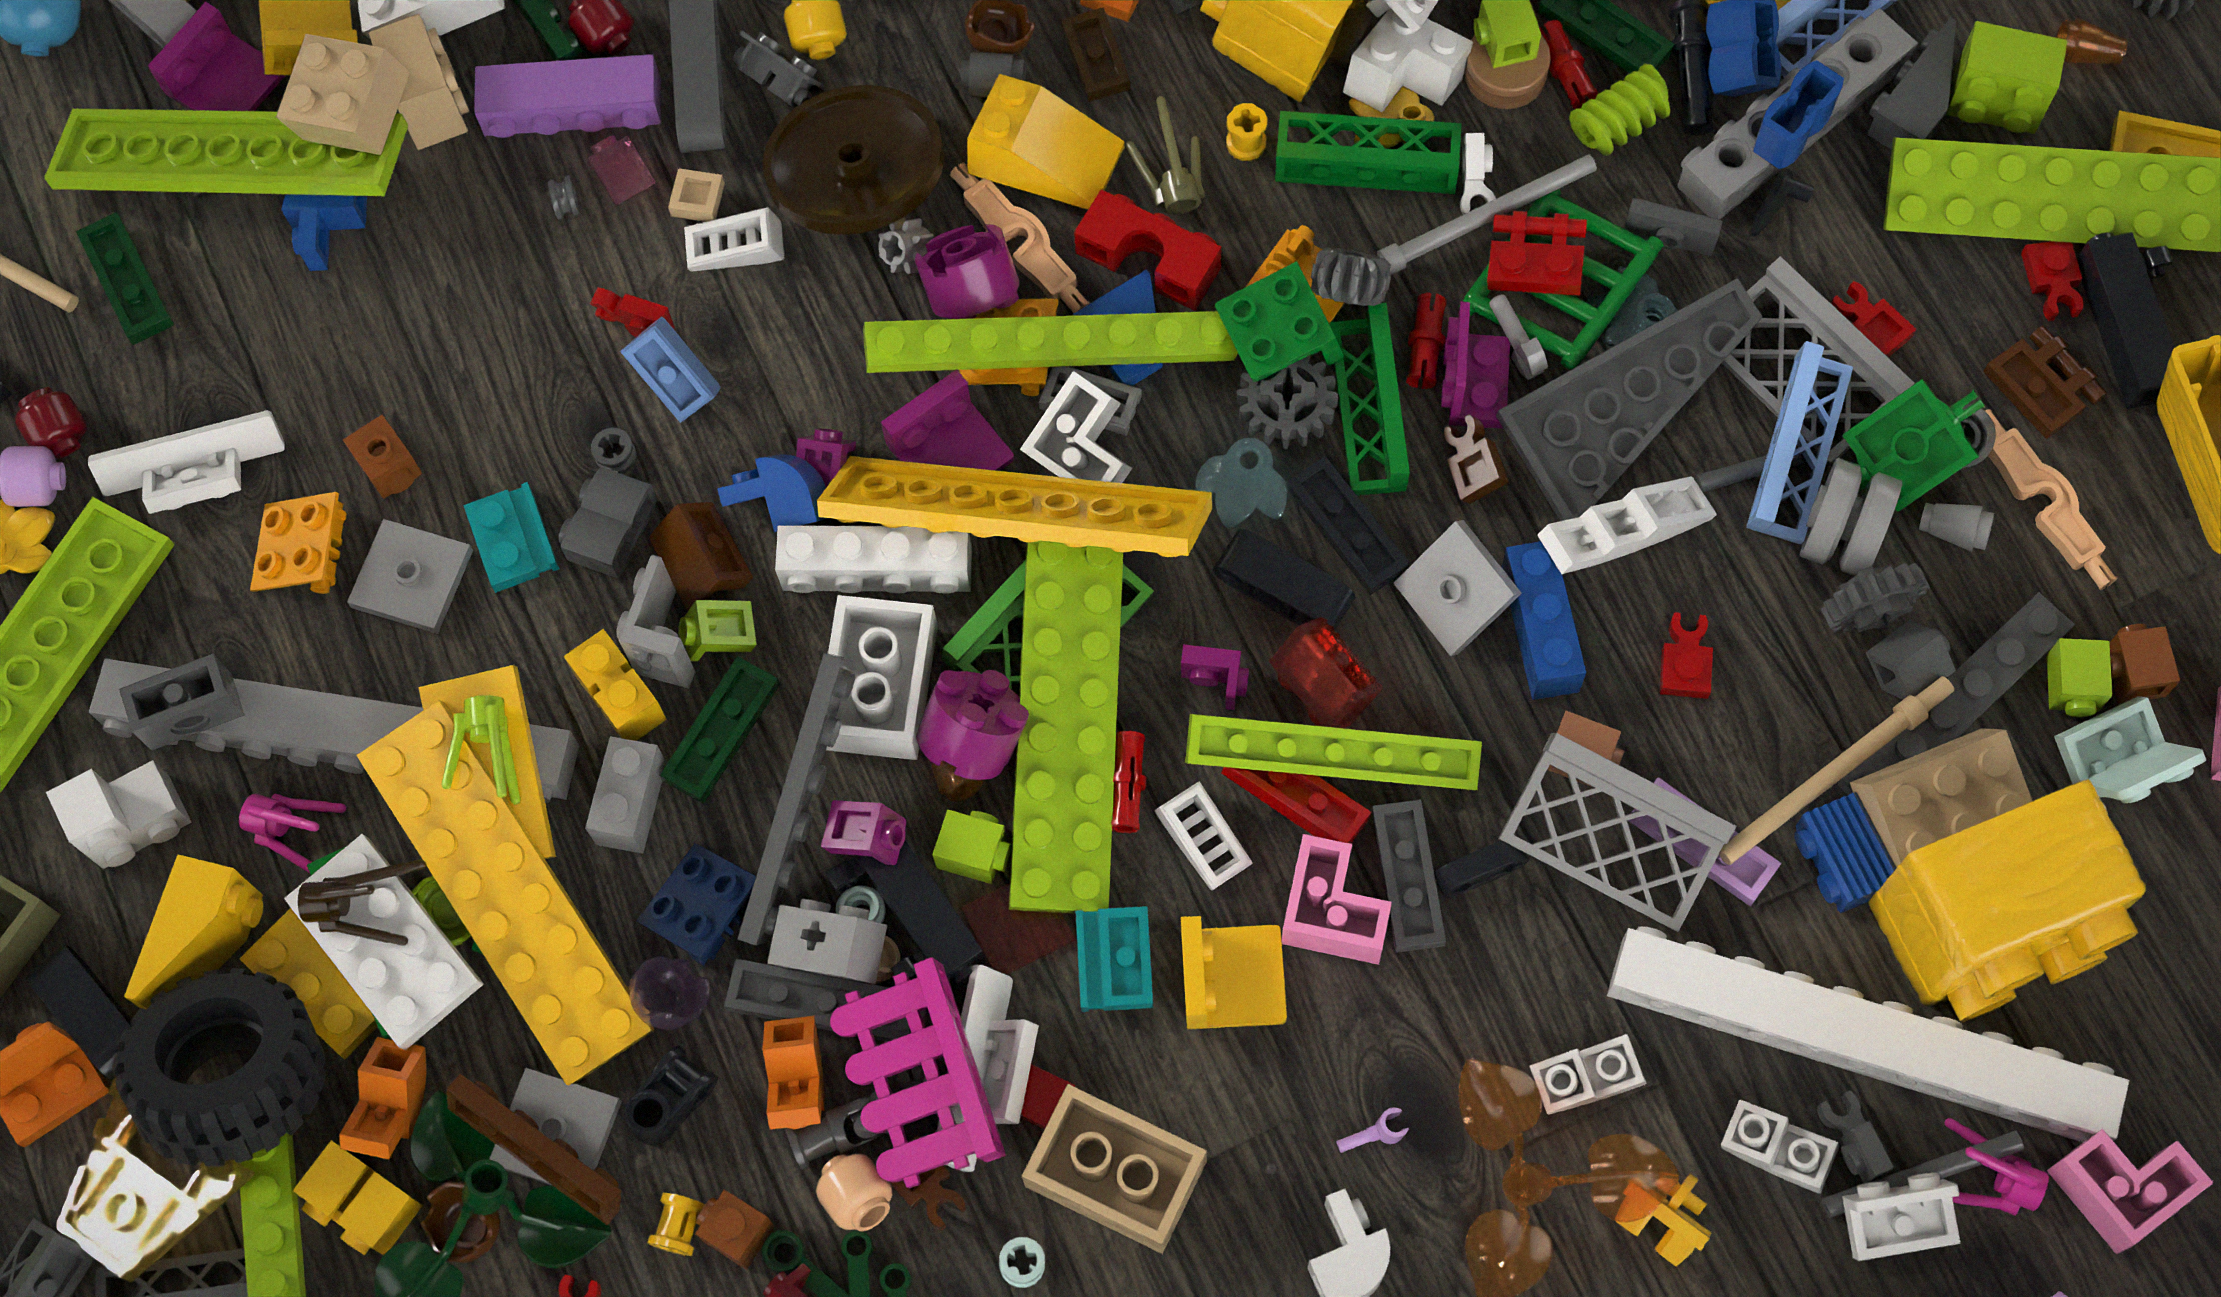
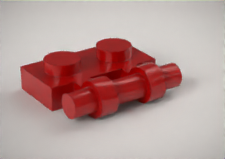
M1513 211V215L1494 214L1493 232L1511 233L1510 242H1491L1487 290L1580 295L1584 246L1567 245V237L1586 238L1587 220L1569 219V214L1555 213L1554 218L1527 216L1526 211ZM1526 234L1553 236L1552 244L1525 243Z

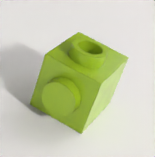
M1481 0L1479 18L1474 19V32L1478 44L1486 46L1493 69L1536 59L1541 32L1530 0Z
M2059 638L2047 654L2049 710H2065L2069 716L2086 717L2099 712L2112 697L2109 641Z
M947 809L932 854L936 868L992 884L996 871H1005L1011 853L1012 844L1006 842L1004 825L998 824L999 820L996 817L984 812L972 811L969 816Z

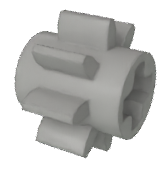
M903 217L889 225L891 231L879 233V256L884 262L891 265L892 273L906 271L907 274L917 273L915 256L919 253L923 257L928 253L925 244L932 240L934 236L925 227H922V219L906 220Z

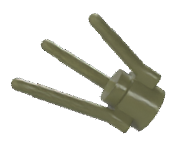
M1159 96L1156 102L1172 168L1162 175L1163 181L1160 185L1132 141H1128L1126 148L1151 189L1156 207L1161 208L1165 206L1169 214H1184L1199 207L1201 198L1205 197L1201 182L1200 139L1197 136L1191 138V174H1189L1188 169L1181 166L1165 98Z

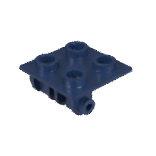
M694 843L637 919V922L687 951L689 957L704 966L708 959L714 961L716 953L726 941L721 934L724 933L729 937L734 934L728 924L731 921L738 925L743 922L736 913L742 916L745 915L756 876Z

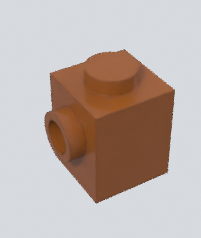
M380 415L343 439L345 445L383 499L391 494L405 491L413 484L414 479L422 475L415 460L383 415Z
M2146 624L2129 625L2119 629L2115 637L2110 641L2111 679L2118 703H2125L2137 696L2149 699L2166 697L2180 682L2166 626L2148 629Z
M723 1190L718 1199L710 1198L702 1208L696 1224L700 1227L695 1234L706 1245L747 1270L775 1225L766 1215L726 1190Z

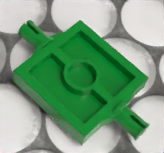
M1921 379L1842 434L1856 454L1858 465L1861 467L1863 476L1858 493L1866 488L1871 477L1878 472L1900 479L1903 483L1895 507L1896 511L1899 512L1978 458L1979 454L1966 438L1963 424L1961 423L1985 407L1984 402L1980 399L1967 409H1964V406L1979 397L1975 390H1972L1965 397L1949 406L1938 399L1926 381Z

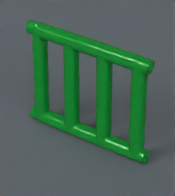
M1557 189L1535 200L1528 209L1527 216L1546 217L1549 212H1552L1554 214H1569V219L1587 220V231L1635 255L1622 274L1584 255L1582 275L1611 289L1598 308L1573 295L1527 292L1586 323L1573 343L1515 313L1529 339L1532 340L1537 337L1543 349L1562 358L1561 364L1566 369L1572 370L1579 365L1654 262L1664 244L1655 236H1650L1648 240H1645L1561 197V191ZM1511 234L1506 239V241L1510 242ZM1526 234L1525 243L1552 244V238L1545 235ZM1488 264L1467 292L1463 301L1470 302L1469 316L1476 312L1500 325L1490 307L1491 299L1487 298L1492 291L1487 290Z

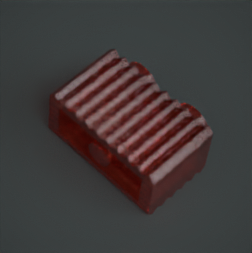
M1323 617L1302 624L1294 629V632L1289 635V638L1284 641L1279 650L1273 654L1274 656L1268 660L1278 673L1277 677L1280 684L1286 690L1296 694L1308 709V716L1316 726L1335 728L1350 726L1383 690L1382 684L1378 683L1376 677L1370 675V670L1364 667V662L1358 660V655L1352 653V648L1346 646V641L1340 639V634L1334 632L1333 626L1329 625L1327 619Z

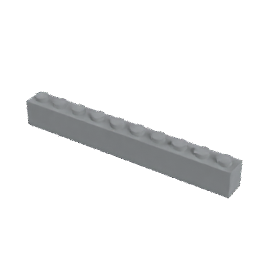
M104 659L89 713L103 725V731L119 737H132L133 733L119 689L168 671L170 668ZM233 678L245 716L181 740L193 741L196 746L214 752H223L225 747L238 748L245 755L258 759H270L271 754L288 756L287 759L303 766H316L317 761L334 763V767L339 770L361 774L364 767L356 755L422 712L423 708ZM529 724L545 803H549L551 798L567 800L579 744L570 730ZM178 741L173 742L169 745H176L178 744Z

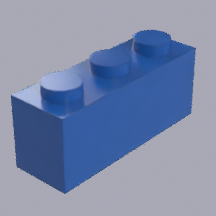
M1541 541L1506 547L1501 568L1522 593L1510 604V609L1532 700L1580 692L1586 675V669L1563 575Z

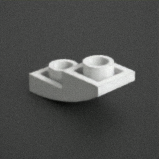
M1627 1034L1581 1051L1574 1049L1530 1065L1548 1115L1605 1099L1647 1084Z
M1740 1099L1721 1143L1722 1149L1748 1163L1818 1194L1822 1192L1839 1149L1838 1142L1791 1125L1787 1117Z

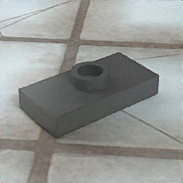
M1633 198L1624 229L1646 240L1650 236H1655L1663 242V248L1666 249L1681 248L1712 257L1723 221Z

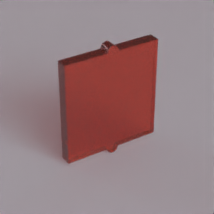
M1010 883L962 906V910L977 937L975 940L983 949L992 969L1005 975L1075 941L1061 912L1009 910Z

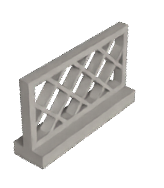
M1781 256L1767 268L1766 274L1747 291L1753 302L1762 293L1766 292L1779 304V318H1761L1753 327L1778 328V350L1750 349L1749 332L1745 336V349H1734L1722 362L1744 386L1778 417L1783 401V390H1786L1788 381H1783L1784 359H1795L1799 351L1784 350V328H1804L1812 336V343L1818 344L1819 342L1826 349L1823 350L1822 358L1838 360L1842 364L1852 366V375L1860 381L1851 382V378L1845 395L1844 413H1840L1838 422H1844V433L1850 430V423H1860L1871 415L1851 413V391H1870L1882 402L1875 410L1877 411L1915 384ZM1784 310H1785L1793 319L1784 318ZM1735 358H1744V367ZM1750 359H1778L1777 381H1758L1750 373ZM1816 374L1813 390L1816 395L1817 391H1835L1837 382L1817 381ZM1768 390H1777V398ZM1812 411L1806 414L1803 422H1810V430L1803 423L1800 430L1806 443L1817 439L1816 422H1821L1816 412ZM1845 439L1841 440L1830 450L1826 462L1828 467L1835 462L1836 458H1840L1851 448Z
M1551 733L1542 750L1544 752L1498 839L1679 932L1724 843L1728 844L1736 826L1558 733ZM1549 765L1568 774L1574 794L1546 802L1540 782ZM1576 779L1594 788L1580 792ZM1536 792L1540 805L1527 808ZM1599 792L1611 796L1618 817L1591 825L1582 798ZM1576 800L1584 828L1557 836L1548 808ZM1621 802L1638 811L1625 815ZM1542 810L1551 838L1530 844L1513 835L1523 816ZM1644 815L1654 818L1657 821L1662 840L1635 848L1627 821ZM1620 823L1629 851L1602 859L1593 831ZM1666 825L1682 834L1669 838ZM1587 834L1595 861L1577 867L1566 863L1559 842ZM1692 838L1708 847L1699 866L1680 871L1672 847L1673 843ZM1553 844L1557 857L1539 848ZM1665 846L1673 874L1646 882L1638 854ZM1631 857L1639 884L1622 890L1610 886L1604 865ZM1597 867L1601 880L1583 871ZM1694 874L1686 889L1683 878ZM1676 880L1681 901L1673 916L1670 917L1655 909L1648 888ZM1642 891L1645 903L1633 898L1629 894Z

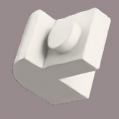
M1342 1189L1326 1196L1324 1204L1342 1247L1310 1260L1308 1271L1320 1297H1369L1378 1288L1386 1272L1390 1257L1389 1237L1386 1228L1366 1236L1364 1229L1370 1227V1222L1359 1198L1351 1201L1346 1189Z

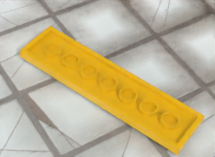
M850 456L818 498L817 505L819 517L837 519L842 523L871 522L880 523L888 528L909 526L926 528L934 533L956 531L972 533L974 536L981 538L1003 536L1018 538L1023 542H1037L1041 540L1060 542L1069 547L1089 545L1108 547L1116 552L1136 550L1155 552L1163 557H1177L1180 555L1188 556L1212 511V492Z
M438 700L356 756L419 855L426 862V866L565 1084H576L655 1029L507 799L497 796L494 779L465 735L451 787L449 789L442 788L444 768L454 732V717L445 703Z

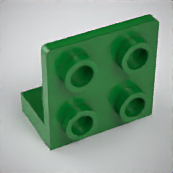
M1297 261L1225 297L1215 304V308L1253 382H1258L1320 351L1328 366L1345 358L1337 338Z

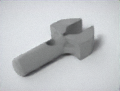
M1505 295L1494 297L1489 304L1514 349L1511 359L1517 370L1527 380L1543 373L1544 369L1548 368V364L1537 337L1532 340L1529 339Z

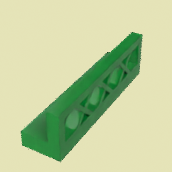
M1280 111L1275 182L1455 194L1459 172L1462 123ZM1288 127L1308 128L1315 137L1307 143L1287 142ZM1341 130L1353 131L1361 140L1353 146H1340L1332 137ZM1386 133L1398 134L1406 143L1398 149H1386L1377 140ZM1430 137L1451 138L1450 153L1431 152L1423 143Z
M1380 303L1375 306L1368 305L1366 319L1330 322L1329 324L1345 357L1334 363L1349 487L1356 496L1407 491L1410 474L1387 303ZM1367 333L1368 347L1358 358L1342 348L1341 336ZM1369 357L1371 362V368L1364 364ZM1344 361L1351 366L1346 372ZM1357 371L1370 379L1374 385L1373 390L1364 400L1347 388V382ZM1374 400H1376L1377 410L1370 406ZM1349 403H1351L1352 405H1354V406L1356 407V409L1352 412V414H1351V411H1350V404H1349ZM1362 413H1365L1379 424L1380 430L1369 443L1353 432L1352 425ZM1380 441L1382 444V452L1375 448L1380 443ZM1355 445L1362 449L1357 457ZM1370 455L1385 467L1386 479L1360 481L1358 467Z

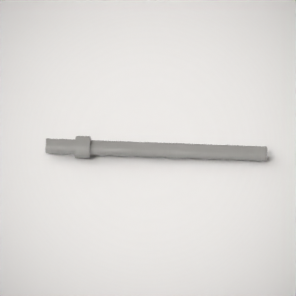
M1588 154L1400 246L1393 243L1377 251V255L1385 258L1391 264L1389 275L1395 274L1405 269L1407 262L1493 221L1494 214L1506 215L1597 170L1596 163L1593 157Z

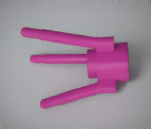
M257 793L250 795L244 802L239 815L241 829L255 834V844L272 849L310 873L307 864L311 863V861L275 839L276 836H283L290 826L313 832L319 830L320 826L317 822L294 816L290 809L344 813L346 811L345 804L288 798L276 793L271 798Z
M1952 1118L1945 1120L1946 1127L1974 1145L1988 1140ZM1968 1147L1965 1150L1968 1157L1998 1172L1994 1183V1190L2002 1193V1196L1999 1198L1959 1192V1196L1952 1197L1953 1203L1999 1209L2014 1216L2018 1213L2020 1206L2031 1211H2035L2038 1208L2047 1189L2048 1173L2032 1167L2031 1162L2014 1155L1997 1159L1973 1147Z

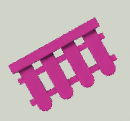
M933 957L913 964L917 974L915 979L909 980L908 974L903 972L893 976L896 986L864 998H861L860 992L857 990L845 994L848 1004L835 1009L830 1018L831 1028L836 1034L845 1038L858 1035L863 1050L848 1059L845 1067L847 1077L858 1085L873 1083L878 1100L868 1103L863 1108L861 1123L865 1129L873 1133L880 1134L889 1131L894 1147L883 1152L878 1157L876 1162L877 1173L882 1179L889 1182L904 1180L907 1188L921 1184L918 1174L953 1162L956 1170L970 1166L967 1156L974 1153L978 1159L985 1162L1006 1156L944 966ZM928 1009L933 1025L925 1028L920 1012ZM905 1017L907 1018L911 1031L910 1034L878 1046L876 1045L872 1032L873 1029ZM944 1057L949 1073L941 1076L935 1059ZM922 1065L926 1082L892 1094L887 1077ZM960 1105L965 1122L956 1124L951 1107ZM937 1113L943 1130L908 1143L903 1125Z

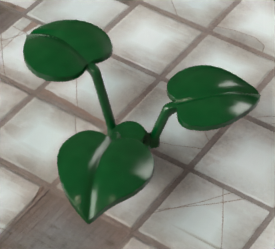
M438 1090L424 1105L414 1125L410 1144L411 1159L419 1174L430 1182L444 1183L457 1175L459 1180L464 1182L462 1190L464 1206L443 1250L438 1256L432 1247L419 1241L399 1243L383 1255L375 1272V1297H460L464 1284L463 1274L458 1268L446 1263V1261L452 1254L470 1216L473 1213L477 1215L491 1214L497 1211L502 1204L506 1205L515 1221L523 1223L517 1236L521 1251L532 1262L547 1268L565 1267L579 1261L610 1237L612 1229L609 1224L603 1223L553 1185L532 1189L526 1196L524 1212L520 1211L514 1201L515 1193L511 1190H506L508 1175L505 1168L500 1163L489 1160L495 1143L448 1109L447 1095Z

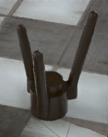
M416 860L344 877L324 878L323 882H305L301 885L298 893L297 904L300 918L306 923L318 922L321 933L340 932L405 946L408 943L406 936L343 922L339 918L348 914L350 898L374 893L375 887L373 885L358 886L359 884L422 870L426 867V862L424 860Z

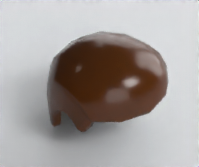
M977 0L966 16L965 31L970 44L978 52L1008 53L1018 56L1030 42L1036 23L1030 22L1027 7L1024 4H1014L1011 0Z
M446 1182L431 1191L427 1196V1200L431 1203V1208L428 1216L422 1221V1227L430 1238L433 1250L438 1255L443 1250L464 1206L462 1201L464 1183ZM497 1210L488 1215L473 1213L447 1261L471 1263L489 1251L499 1234L501 1223L499 1211Z

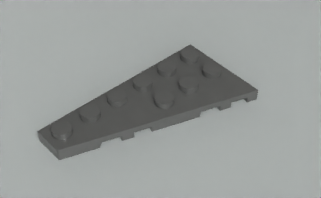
M1738 278L1498 410L1496 414L1497 419L1559 521L1578 518L1591 506H1594L1762 318Z

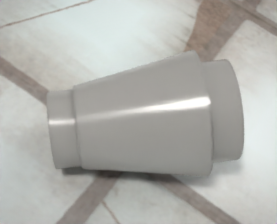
M1926 503L1919 530L1928 532V534L1971 552L1973 547L1985 550L1995 513L1983 511L1984 506Z

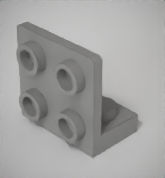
M651 555L646 568L641 567L637 572L633 585L635 598L630 611L622 613L616 635L632 668L638 675L689 689L695 669L678 634L671 629L663 627L676 590L662 558Z

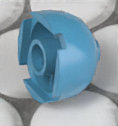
M0 0V36L7 43L21 46V53L24 55L47 56L49 55V48L62 46L76 33L80 23L81 0Z

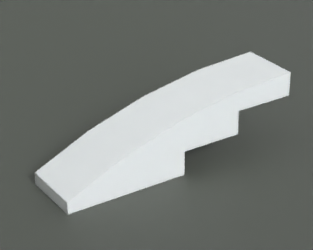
M1691 476L1634 488L1622 500L1591 506L1580 517L1550 523L1537 535L1561 574H1565L1644 549L1710 521L1717 514Z

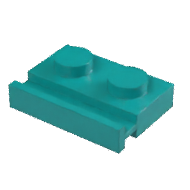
M528 482L521 484L522 487L509 492L507 489L463 505L490 585L495 593L540 577L539 573L552 569L556 571L560 569Z
M1147 906L1098 909V911L1092 912L1076 910L1081 1012L1097 1009L1110 1011L1153 1008Z

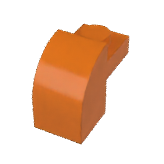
M815 1016L765 1021L762 1050L769 1083L767 1118L770 1130L779 1128L800 1129L807 1125L821 1124V1111H825V1094Z
M377 1037L358 1069L359 1102L339 1134L340 1149L390 1159L400 1139H410L420 1114L426 1086V1048L412 1044L408 1049L403 1050L393 1040Z

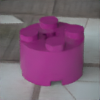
M985 224L988 232L975 233L973 225L959 227L945 232L926 243L925 246L928 253L923 257L919 253L916 254L915 264L932 311L937 316L949 319H975L979 313L992 308H1006L1018 301L1019 297L1016 290L1019 287V278L1000 227Z
M951 670L942 672L922 716L916 735L917 743L924 755L938 766H940L942 760L955 766L954 774L963 778L984 780L998 776L1009 762L1029 717L1028 710L1020 705V697L1009 688V679L995 670H986L983 674Z

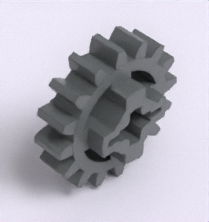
M1309 355L1258 382H1253L1248 373H1242L1240 376V386L1242 389L1237 390L1236 404L1242 405L1239 408L1240 421L1251 420L1248 433L1253 436L1260 431L1264 432V444L1267 446L1273 442L1274 438L1281 439L1283 449H1288L1290 439H1297L1302 447L1307 446L1309 433L1321 438L1324 431L1323 423H1333L1335 411L1332 408H1336L1338 403V393L1332 392L1335 389V377H1323L1326 364L1322 361L1314 366L1310 365ZM1286 387L1289 388V396L1292 397L1289 410L1285 409V401H1283Z
M1903 563L1895 569L1892 564L1880 568H1873L1871 566L1857 572V575L1848 582L1839 585V591L1833 594L1834 598L1824 602V607L1821 608V611L1830 630H1833L1834 633L1841 630L1846 633L1854 628H1857L1859 633L1873 628L1879 630L1893 624L1894 620L1903 614L1912 611V605L1916 603L1915 599L1925 596L1927 594L1925 590L1929 589L1930 586L1917 563L1909 566L1907 563Z

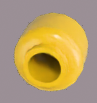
M791 0L792 4L784 12V20L792 48L799 53L809 54L812 60L833 56L836 53L835 47L844 42L847 36L838 0Z

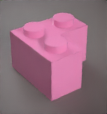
M1303 834L1283 926L1282 944L1379 965L1392 902L1343 892L1352 844Z
M2103 1129L2084 1141L2047 1170L2116 1254L2135 1245L2213 1184L2212 1180L2178 1141L2161 1150L2136 1169Z

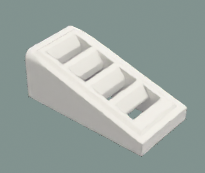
M768 207L684 227L687 267L691 272L766 264L784 260L781 221ZM759 232H761L762 241L759 239ZM740 234H746L747 245L741 246ZM722 236H727L728 249L723 250ZM710 237L711 253L704 255L703 238Z
M1200 781L1154 810L1166 830L1211 891L1253 864ZM1194 803L1199 811L1181 822L1176 814ZM1206 819L1211 827L1191 838L1187 830ZM1218 835L1222 843L1202 855L1197 847ZM1229 850L1234 858L1213 872L1208 863Z

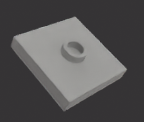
M383 519L347 603L353 609L438 634L471 558L473 549L470 544Z
M1464 520L1455 521L1394 582L1397 589L1450 656L1458 655L1522 594Z
M526 1068L509 1110L514 1112L516 1109H519L528 1114L537 1123L538 1131L552 1141L559 1138L568 1143L577 1152L578 1160L594 1170L597 1168L622 1101L617 1097L574 1083L566 1085L562 1079ZM495 1144L489 1160L500 1163L508 1172L551 1186L549 1182Z

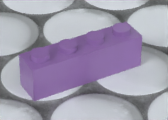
M654 55L475 66V115L484 136L492 135L499 138L511 137L514 134L536 132L543 135H552L558 131L566 130L596 132L603 128L611 127L641 129L647 125L661 124V77Z

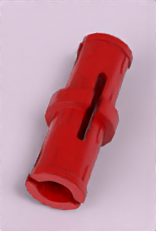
M1559 20L1549 21L1544 24L1549 32L1548 34H1545L1543 28L1539 27L1550 50L1551 64L1549 65V71L1553 78L1555 77V79L1560 80L1573 109H1581L1582 105L1587 102L1586 96L1596 100L1599 93L1594 88L1583 67L1585 60L1581 52L1573 49Z
M1423 293L1417 297L1415 329L1410 332L1408 346L1412 349L1409 372L1406 378L1407 383L1415 388L1418 387L1421 371H1424L1422 389L1433 388L1437 382L1438 355L1445 345V336L1441 332L1447 304L1446 298L1440 294L1435 296L1432 311L1429 310L1431 293Z
M1120 731L1116 733L1113 818L1111 825L1112 831L1118 833H1135L1140 830L1141 791L1146 788L1147 778L1142 775L1145 735L1136 731Z

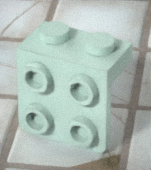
M2137 696L2054 736L2072 784L2089 779L2099 797L2121 800L2122 803H2132L2146 798L2151 794L2150 788L2162 782L2183 780L2194 773L2193 767L2206 761L2202 749L2165 742L2149 698Z

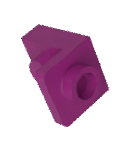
M815 428L814 435L798 438L796 457L811 464L820 474L827 487L846 462L847 453L855 451L856 441L842 439L843 432L839 430Z
M1183 644L1181 678H1188L1191 683L1204 687L1217 686L1218 682L1227 683L1225 709L1235 710L1237 696L1246 697L1249 668L1241 667V651Z
M833 800L821 848L831 854L872 856L885 865H896L900 848L905 841L906 819L882 803Z

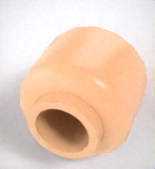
M864 1154L838 1155L832 1158L823 1167L822 1176L816 1188L819 1202L835 1224L844 1230H869L878 1225L890 1210L889 1203L892 1198L891 1185L889 1181L879 1176L876 1164Z

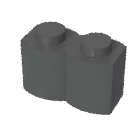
M602 467L597 470L593 478H587L579 494L581 507L573 518L569 517L565 520L559 533V543L567 561L619 578L627 567L637 540L646 528L654 511L657 497L652 485Z

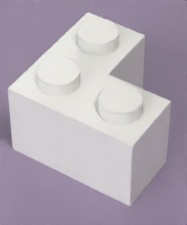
M1390 8L1352 54L1343 93L1383 112L1401 87L1404 86L1442 106L1463 78L1467 57L1471 51L1473 41L1429 19H1426L1420 29L1413 32L1394 10Z
M1073 371L1020 450L1058 477L1123 483L1132 470L1126 463L1095 443L1121 403Z
M153 760L110 783H107L94 770L90 769L46 792L68 841L102 869L127 863L135 856V852L152 843H162L172 839L179 833L180 828L192 823L169 775Z

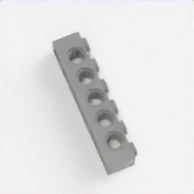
M1880 8L1866 19L1862 16L1856 18L1846 28L1839 41L1834 45L1830 42L1825 43L1813 55L1810 62L1818 60L1842 76L1844 82L1828 123L1818 133L1808 137L1802 153L1893 80L1905 62L1912 59L1918 42ZM1853 58L1861 59V60H1863L1864 62H1858V61L1854 60ZM1798 68L1790 71L1780 82L1779 89L1769 97L1766 94L1759 96L1749 106L1746 115L1738 122L1730 120L1724 124L1715 134L1714 141L1704 149L1700 146L1694 148L1682 161L1681 167L1683 170L1677 187L1708 217L1721 219L1782 170L1754 153L1753 147L1756 140L1755 136L1758 135L1766 110L1775 99L1789 92L1794 77L1800 71ZM1722 162H1731L1735 164L1737 167H1728L1725 166Z

